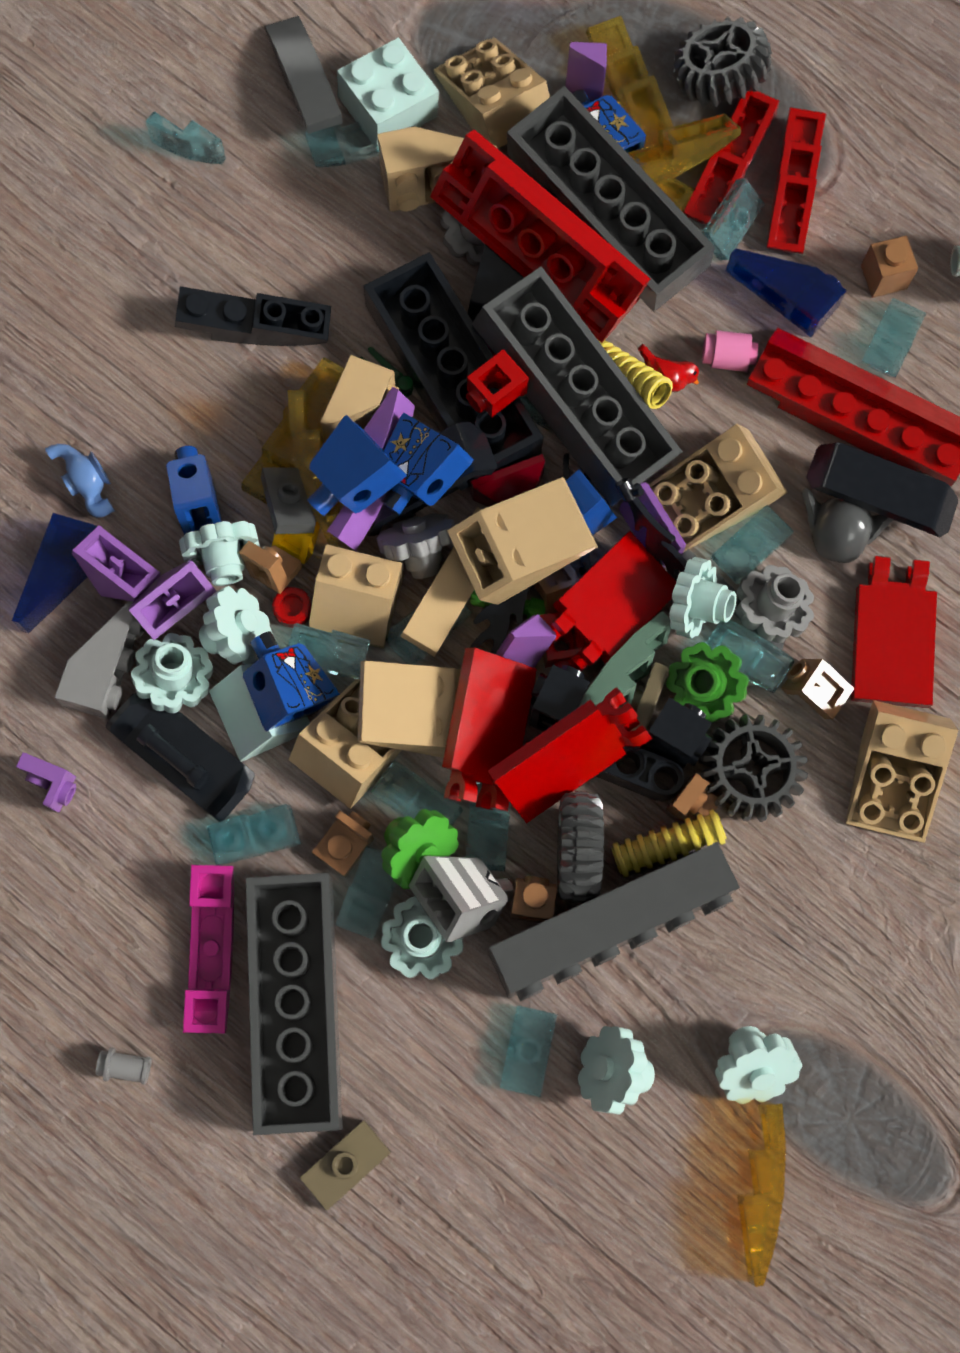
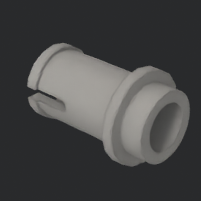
M110 1047L109 1051H100L96 1065V1075L103 1076V1081L107 1082L110 1078L146 1085L150 1074L152 1058L116 1053V1049Z

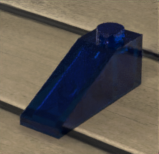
M737 248L731 253L725 270L811 338L839 308L847 291L836 277L825 274L817 267Z
M56 513L52 514L12 618V622L22 632L30 633L88 578L72 555V550L97 525Z

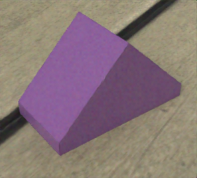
M97 526L72 550V555L102 597L134 602L160 576L158 570L101 526Z
M189 560L160 575L132 603L128 610L151 638L155 640L214 594L216 590L195 563Z

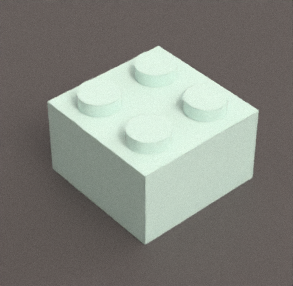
M399 37L337 70L338 98L376 150L379 149L377 134L413 126L420 127L437 118L439 91Z

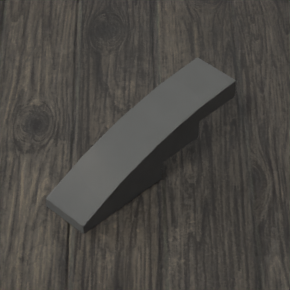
M296 16L266 25L265 29L286 86L290 89L297 111H300L307 133L310 134L342 124V114L300 17Z

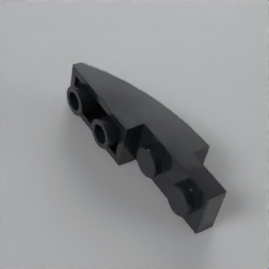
M180 286L174 327L212 333L211 340L267 346L326 344L329 336L332 306L257 293L256 298L251 299Z

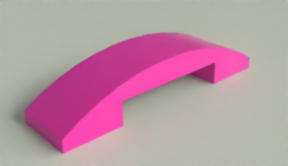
M191 865L189 906L192 907L188 990H185L183 1032L226 1033L233 959L234 867Z

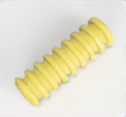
M606 340L603 343L600 342L649 408L657 409L666 403L673 388L670 378L663 376L652 367L638 361L637 358L630 356Z
M712 809L709 810V815L703 817L702 813L696 815L697 819L691 821L689 817L685 818V823L680 825L676 821L672 823L673 827L669 829L666 826L660 827V832L655 833L654 830L648 831V836L643 837L642 834L636 835V840L625 839V844L613 843L612 852L620 874L626 878L629 877V872L635 870V873L638 874L641 873V868L647 866L648 870L652 869L654 863L659 862L660 865H664L666 859L671 858L672 861H676L678 855L683 854L686 857L690 851L695 850L697 852L701 850V847L710 846L716 842H719L720 845L725 844V839L727 838L718 813Z

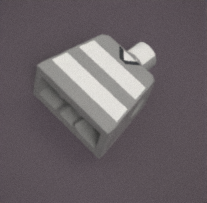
M424 856L409 884L410 889L446 942H452L490 929L495 925L506 903L511 901L513 897L511 882L507 878L495 879L484 862L478 858Z

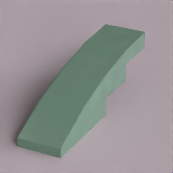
M663 611L634 633L610 658L587 690L579 707L590 699L596 706L616 687H618L626 699L624 704L628 702L632 704L636 683L650 673L655 651L668 642L671 620Z

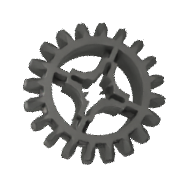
M728 16L722 22H717L714 19L713 24L708 26L700 24V30L688 32V40L680 41L679 50L674 52L673 72L679 89L682 91V94H686L691 102L699 100L702 106L710 101L713 102L715 107L722 101H727L731 105L732 99L737 97L745 99L746 92H756L758 83L765 82L766 74L771 71V45L763 28H758L755 21L746 23L743 17L732 21Z
M744 714L740 717L739 726L733 719H728L725 722L726 731L717 727L712 732L716 741L711 740L706 748V751L710 754L702 755L699 759L700 764L711 768L701 771L699 775L705 780L713 781V783L706 787L705 792L707 794L716 791L719 793L720 796L714 802L717 807L722 806L725 801L730 804L727 810L728 816L733 817L738 808L742 809V820L748 822L753 815V810H755L759 822H763L767 819L768 810L774 817H779L783 813L781 805L790 809L795 804L791 794L800 796L803 793L804 788L796 781H805L808 778V773L797 767L805 765L808 760L806 756L795 755V752L803 746L802 742L796 741L792 744L788 742L789 737L793 733L792 729L788 728L782 734L776 731L780 725L779 720L774 719L769 727L765 726L764 715L759 714L754 721V725H752L749 716ZM742 740L741 760L733 761L730 765L723 766V755L726 747L735 741ZM759 741L771 746L778 755L764 753L759 746ZM750 760L755 761V765L758 763L762 768L756 776L751 774L752 771L748 772L744 768ZM783 770V781L780 789L775 794L765 797L764 789L767 787L766 776ZM726 778L742 782L748 790V795H752V797L745 796L736 791Z
M575 791V793H565L560 800L557 837V890L562 900L585 903L597 898L601 890L604 853L603 803L598 794Z

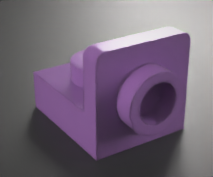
M23 752L16 767L27 773L25 781L47 790L51 783L43 805L59 813L62 806H67L75 794L76 784L74 781L76 776L68 770Z

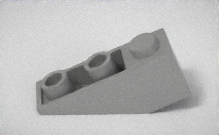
M132 601L125 604L68 659L55 695V699L63 707L109 719L112 709L116 710L123 694V688L120 687L124 672H130L135 659V650H132L137 635L141 636L145 630L128 610L133 603Z

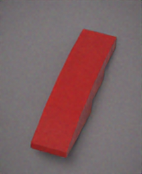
M792 107L788 111L770 217L767 249L797 254L804 253L817 183L816 175L822 148L820 145L826 113Z

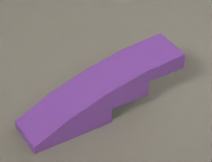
M392 387L364 430L384 450L403 412L413 417L415 405L398 389ZM384 495L360 513L355 514L344 505L327 532L354 551H357L383 505L380 501Z

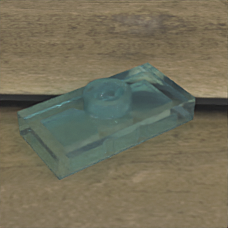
M746 178L736 179L702 231L703 235L715 246L714 254L719 261L730 259L765 205Z
M766 505L713 553L711 559L739 585L751 571H754L790 538L794 530Z
M516 1006L500 1083L501 1089L541 1097L557 1014Z

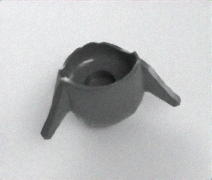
M805 488L802 491L816 551L820 556L831 561L849 563L856 560L863 553L865 547L872 543L893 521V519L880 514L872 516L869 510L835 497L821 504L816 500L809 488Z

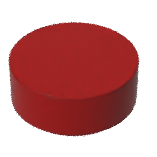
M287 587L281 594H276L273 599L272 609L275 618L280 624L285 627L296 628L304 625L310 619L312 603L304 590L297 587Z

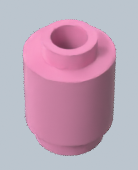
M718 330L714 334H705L702 350L703 364H710V367L714 369L747 372L749 365L756 364L758 342H752V334Z

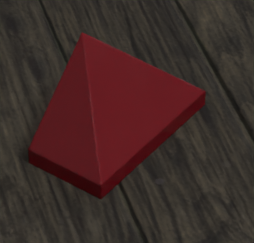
M543 454L493 472L491 475H485L472 480L471 496L473 501L490 507L537 488L544 474L545 458Z

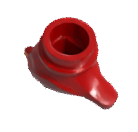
M644 344L637 348L644 359L645 365L670 378L673 387L671 393L679 392L687 384L693 383L697 385L699 383V369L693 362H678L659 358L652 354Z

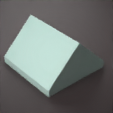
M253 663L238 666L209 690L241 762L298 737V734L310 724L306 716L267 732L264 730L243 679L244 671Z

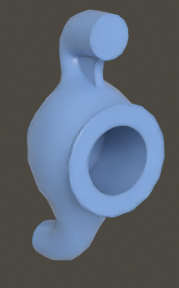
M55 444L45 448L51 460L57 457L65 460L67 473L62 475L61 478L72 496L78 493L81 494L85 500L86 510L91 516L95 518L105 517L115 511L108 498L102 499L101 497L104 483L111 484L92 451H90L89 456H85L66 444Z

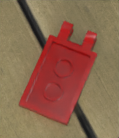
M629 531L552 604L560 613L549 624L556 633V638L552 643L561 635H565L573 627L586 644L568 662L579 671H583L588 665L591 666L599 657L606 664L634 633L646 625L672 599L676 581L646 550L645 546L636 536Z
M875 556L873 563L868 564V585L859 584L856 588L851 682L854 690L851 693V701L872 703L873 700L898 706L930 708L933 706L937 592L926 591L930 561L913 560L912 566L906 568V583L888 581L891 558Z
M465 648L442 768L451 770L450 780L446 785L444 793L445 799L461 802L462 800L476 803L475 807L486 810L508 811L509 800L494 782L488 770L523 745L537 668L478 648ZM476 782L482 783V788L479 794Z
M618 687L610 691L604 700L596 706L590 699L488 770L494 782L526 824L560 801L565 793L573 792L625 756L624 746L638 747L652 739L643 725L631 731L640 724L637 719L638 715L629 702L624 704L626 699Z

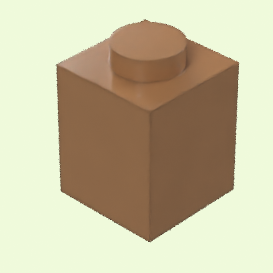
M907 235L871 244L861 264L872 298L906 290L918 270Z

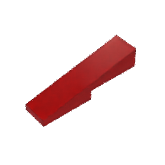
M759 91L746 92L745 99H740L718 146L715 147L683 212L688 218L717 230L778 111L779 100Z

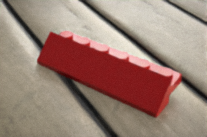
M475 129L466 134L455 158L450 165L443 169L430 195L436 203L523 277L528 276L542 266L601 343L608 338L640 300V294L651 280L650 277Z
M777 327L768 340L746 385L780 401L777 408L872 455L914 471L919 470L935 479L946 482L952 487L960 474V416Z

